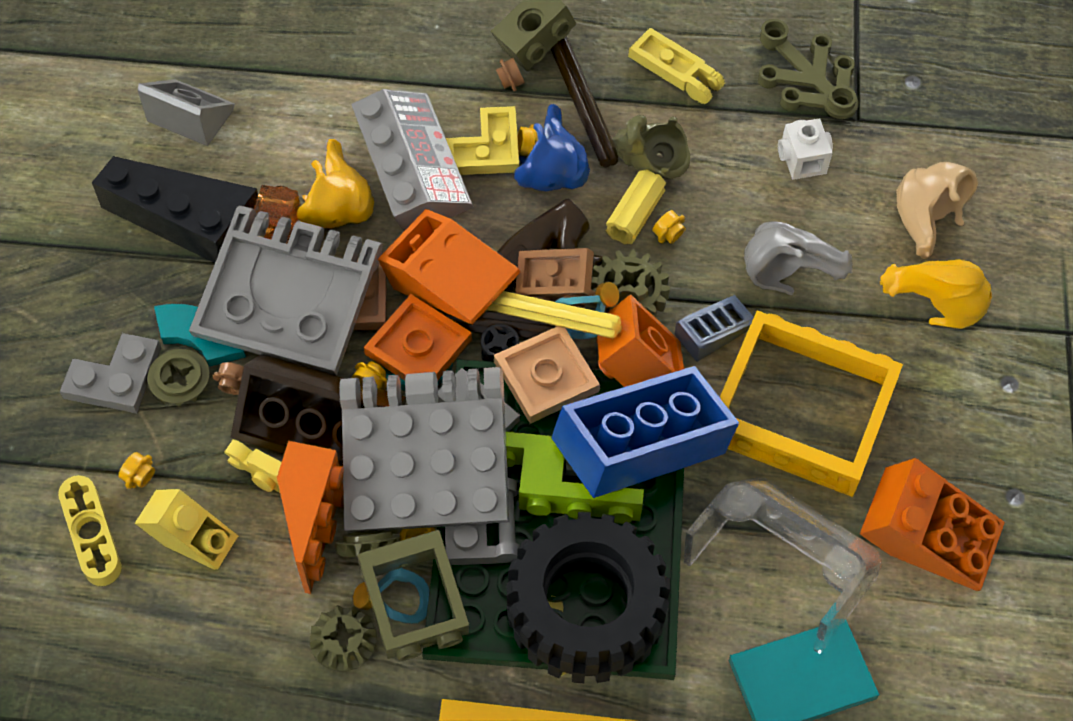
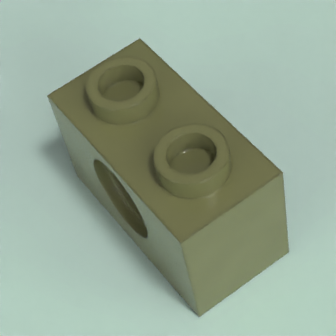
M523 0L491 30V33L502 50L528 71L535 63L540 62L558 41L569 34L576 25V22L568 7L561 0Z

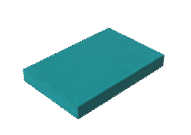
M846 618L730 655L728 660L753 721H813L876 700L879 696V692Z

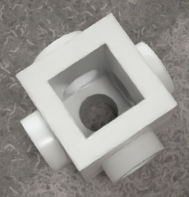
M820 118L807 121L797 120L793 123L785 124L783 137L778 140V153L781 161H786L792 180L827 174L833 153V143L830 133L824 131Z

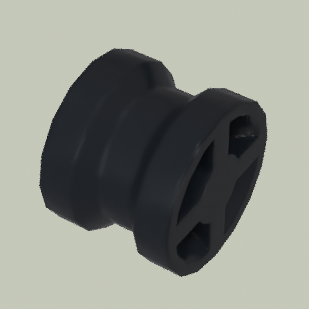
M495 324L484 330L481 336L482 361L494 362V355L499 353L494 352V349L504 351L519 344L517 332L506 324Z

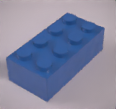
M692 366L563 405L551 438L590 495L596 498L725 454L739 422L696 366Z

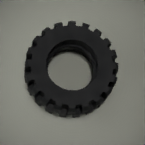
M578 512L577 519L569 520L566 514L554 518L553 527L548 528L546 524H542L533 531V541L525 539L517 549V559L511 561L507 583V617L509 627L514 629V639L519 648L528 649V659L536 666H540L543 662L547 664L548 674L556 678H560L562 672L572 674V682L584 684L585 676H595L597 683L609 681L610 674L614 671H617L618 675L622 677L632 671L635 661L639 663L645 661L651 653L652 645L658 643L662 634L670 594V581L668 577L664 576L666 571L665 562L662 555H653L655 545L647 536L639 539L636 536L637 527L627 521L624 522L623 526L615 524V516L603 513L602 519L591 518V512ZM578 569H593L611 576L620 584L627 596V606L625 611L610 623L595 627L579 626L564 620L554 612L548 603V589L557 578L567 572Z

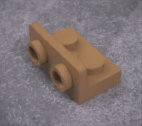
M588 248L519 251L518 268L520 273L516 279L515 293L553 302L560 298L596 296L595 291L591 289L594 252ZM586 303L573 304L571 306L584 308Z

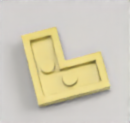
M515 106L480 108V137L446 138L461 175L515 173V169L519 167Z

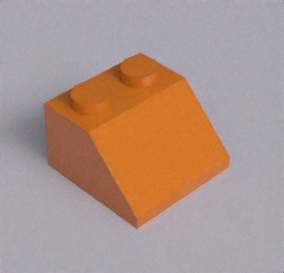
M631 294L607 312L608 314L619 316L622 326L621 332L617 334L616 338L597 335L598 365L608 378H615L626 387L684 369L680 340Z

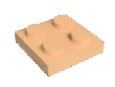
M557 326L494 355L496 367H502L503 379L530 424L561 410L563 405L583 400L598 393L600 390L598 380L568 331L563 327Z

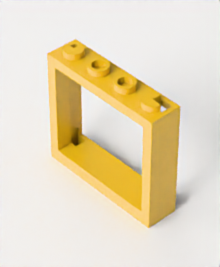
M757 310L720 395L721 400L728 409L731 406L759 339L882 384V388L853 463L740 419H737L739 425L728 449L853 497L903 364L893 361L887 355L874 354L858 348L849 341L836 340L820 334L814 328L801 327L785 321L776 314H766Z

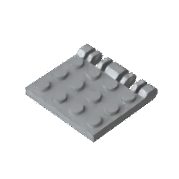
M239 205L233 215L189 332L194 337L259 355L265 354L337 376L373 272L378 267V258L382 255L383 244L367 239L360 253L362 238L353 235L348 242L343 259L334 257L340 243V232L329 230L319 253L324 237V228L301 221L295 223L286 244L292 223L291 219L286 217L279 219L270 240L264 238L269 225V214L260 211L256 215L255 209Z
M502 367L484 368V392L486 399H481V383L478 369H468L467 387L469 400L456 401L457 381L453 371H443L444 402L438 403L436 372L406 374L405 394L407 405H402L399 375H389L387 380L389 406L377 407V384L374 377H364L362 382L365 408H361V386L359 379L346 378L340 380L344 467V531L353 533L510 522Z

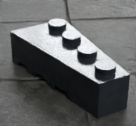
M115 156L110 159L92 181L101 208L213 263L217 260L236 208L240 205L255 209L256 215L262 211L257 188Z

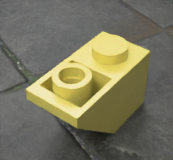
M180 489L156 490L135 522L137 526L163 546L214 570L219 569L238 538L236 533Z

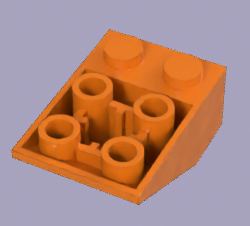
M425 209L378 258L394 290L407 296L412 294L429 306L472 325L520 273L519 268L454 220L428 209Z
M288 441L277 475V481L304 592L311 594L314 581L320 582L324 574L326 558L322 557L325 545L326 543L332 544L335 537L337 521L333 520L336 508H342L344 505V467L339 466L336 450Z
M913 458L885 468L860 535L890 556L975 591H980L1005 522L921 461Z

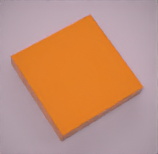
M410 294L364 346V354L393 374L399 375L404 381L406 374L436 372L438 381L443 375V371L450 367L472 341V332Z

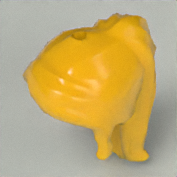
M329 139L325 161L326 175L319 161L314 160L311 166L316 171V180L309 194L302 195L305 203L297 209V218L301 222L328 229L343 226L347 223L359 224L367 221L373 213L375 203L368 181L346 163L341 143L336 139Z
M961 259L927 261L902 267L892 264L880 277V285H883V292L891 297L900 293L914 292L930 298L933 306L945 316L944 318H930L929 324L933 326L938 325L958 329L972 326L984 317L992 300L991 284L985 278L981 268L970 261Z

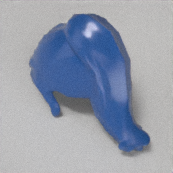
M550 104L547 109L544 129L539 123H535L533 129L537 132V142L527 159L519 156V161L522 165L515 169L514 179L521 187L545 192L561 188L572 190L582 187L587 182L590 172L585 148L563 127L561 109L556 104Z

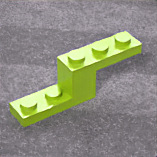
M506 432L507 468L514 465H522L519 509L527 510L531 514L540 516L548 515L552 512L567 514L569 517L577 519L578 512H591L592 517H602L603 513L615 516V523L623 524L626 521H640L644 489L623 488L593 498L582 483L563 482L565 457L552 440V436Z

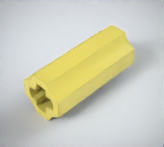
M648 169L637 173L606 222L607 229L605 231L613 240H617L624 245L634 242L664 194L665 180L659 174H655Z

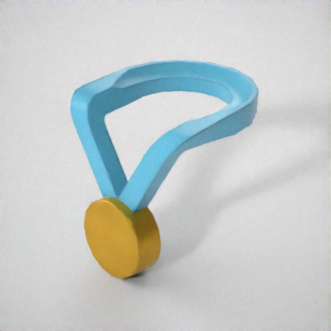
M606 282L598 285L595 292L596 296L560 298L555 302L567 305L597 303L596 311L604 313L605 307H613L618 303L619 290L614 283ZM566 328L573 339H589L597 336Z
M403 568L388 572L378 582L380 593L393 581L410 582L415 585L419 592L420 604L415 614L407 615L390 608L383 601L387 616L392 620L408 624L423 621L427 616L430 592L428 584L418 574ZM362 582L354 591L353 603L357 608L369 610L372 606L365 582Z

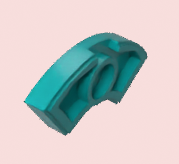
M186 304L154 306L163 344L179 343L194 348L203 355L208 367L246 358L244 350L191 335L189 330L198 309L197 306Z

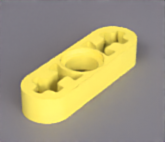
M79 475L70 477L60 486L58 496L81 570L87 580L93 585H109L119 577L122 564L98 491L89 478ZM77 490L83 491L84 503L88 510L80 512V508L74 500V492ZM93 521L101 524L100 532L94 538L83 539L79 536V531L85 523ZM100 549L104 560L107 562L105 564V571L98 572L95 568L97 567V562L92 551Z

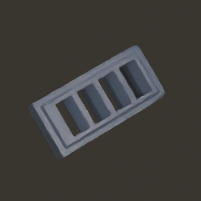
M733 295L676 322L674 335L698 362L747 332L754 317L740 300ZM733 309L742 321L737 323L728 311ZM722 316L730 326L725 327L717 317ZM711 322L718 332L714 333L707 324ZM700 328L706 337L702 338L696 330Z

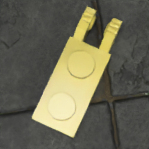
M649 28L629 48V58L682 91L686 90L690 98L695 101L697 100L698 103L706 104L712 99L713 96L709 87L714 91H718L725 84L724 77L718 71L716 72L715 69L705 64L703 59L652 28Z

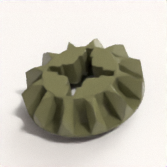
M174 349L163 353L155 359L149 368L147 382L152 395L160 399L164 405L174 403L181 407L184 402L190 400L196 402L198 395L203 391H207V384L211 375L206 360L200 354L188 349ZM172 369L176 373L179 372L181 376H185L186 386L174 382Z
M392 530L347 533L342 535L343 539L335 542L336 554L349 558L358 557L359 553L399 542L401 536L392 534Z
M337 605L335 609L327 613L321 612L315 625L311 626L309 643L314 657L321 665L334 671H350L360 667L371 657L376 647L377 634L369 615L359 611L355 606L352 608H342ZM340 624H343L348 634L355 633L354 636L348 638L347 652H343V648L338 640H331V638L338 636Z

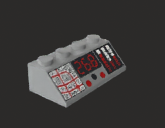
M382 89L351 104L393 216L403 231L425 209L451 218L474 207L427 93Z

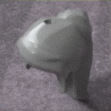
M771 221L761 224L756 229L755 236L748 242L744 250L746 271L752 282L761 289L784 292L788 295H793L794 289L789 285L780 283V280L789 277L798 268H816L831 275L834 280L845 279L848 273L853 272L852 255L848 250L841 252L814 234L783 222Z

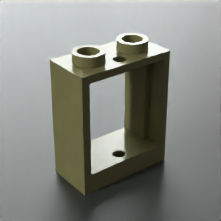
M439 530L358 554L360 569L387 659L397 657L398 661L410 660L420 656L422 648L438 644L440 649L448 648L463 641L462 636L469 634V622ZM435 559L454 619L394 637L376 576Z

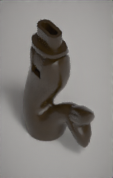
M564 199L517 231L500 247L497 253L518 268L519 251L549 250L555 241H557V249L578 248L579 242L590 229L589 222L577 205L570 199ZM594 255L593 267L594 265L600 266L602 264L603 256ZM517 277L504 291L511 292L513 287L516 288Z

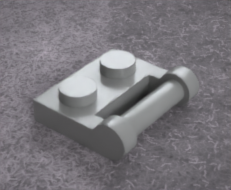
M508 478L510 522L498 523V545L487 546L486 524L445 526L446 553L450 565L511 563L513 559H517V549L520 545L516 543L514 497L518 494L516 480Z

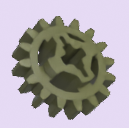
M618 250L616 251L615 260L604 256L602 257V267L594 265L591 289L596 292L598 285L606 283L608 280L614 283L619 290V301L617 304L631 294L656 318L657 311L664 312L666 300L669 299L668 273H661L662 264L660 262L652 265L649 263V254H645L640 259L636 258V251L631 250L629 257H624L621 251ZM652 285L654 292L650 297L648 295L649 286ZM605 307L604 313L608 312L613 307Z

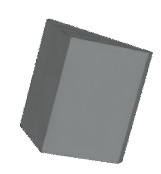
M176 79L139 83L138 94L148 122L206 146L213 140L235 106V103Z

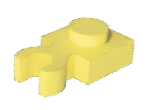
M233 439L224 451L226 455L230 456L227 460L228 463L237 469L251 473L252 481L262 490L267 492L275 490L280 493L277 475L281 462L258 449L252 451L243 443Z

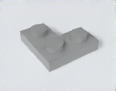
M122 333L110 366L72 359L60 389L63 399L137 414L148 385L147 375L149 368L155 359L158 358L161 350L159 340Z

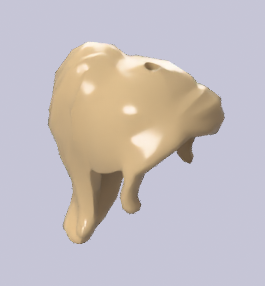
M938 162L927 169L922 167L911 169L900 182L896 190L897 209L904 226L916 242V254L922 259L930 257L936 244L935 221L943 219L950 212H954L955 223L959 226L964 225V220L962 219L963 207L974 195L978 186L976 174L969 167L952 162Z

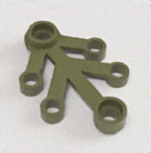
M779 19L765 21L760 32L761 43L768 50H777L797 71L779 69L774 65L767 64L759 70L758 83L764 88H773L778 83L814 87L819 92L808 93L801 92L795 87L785 88L781 93L780 105L787 111H795L800 105L824 108L828 115L837 119L852 117L856 113L859 104L855 91L849 87L850 77L855 67L854 60L846 55L838 56L835 59L832 68L833 74L837 77L834 87L825 78L827 56L832 46L830 36L823 33L813 36L810 45V51L813 54V64H811L787 40L789 28L784 21ZM839 66H846L847 69H843ZM764 75H771L773 78H767ZM787 97H792V98H794L795 100H794V101L788 100Z

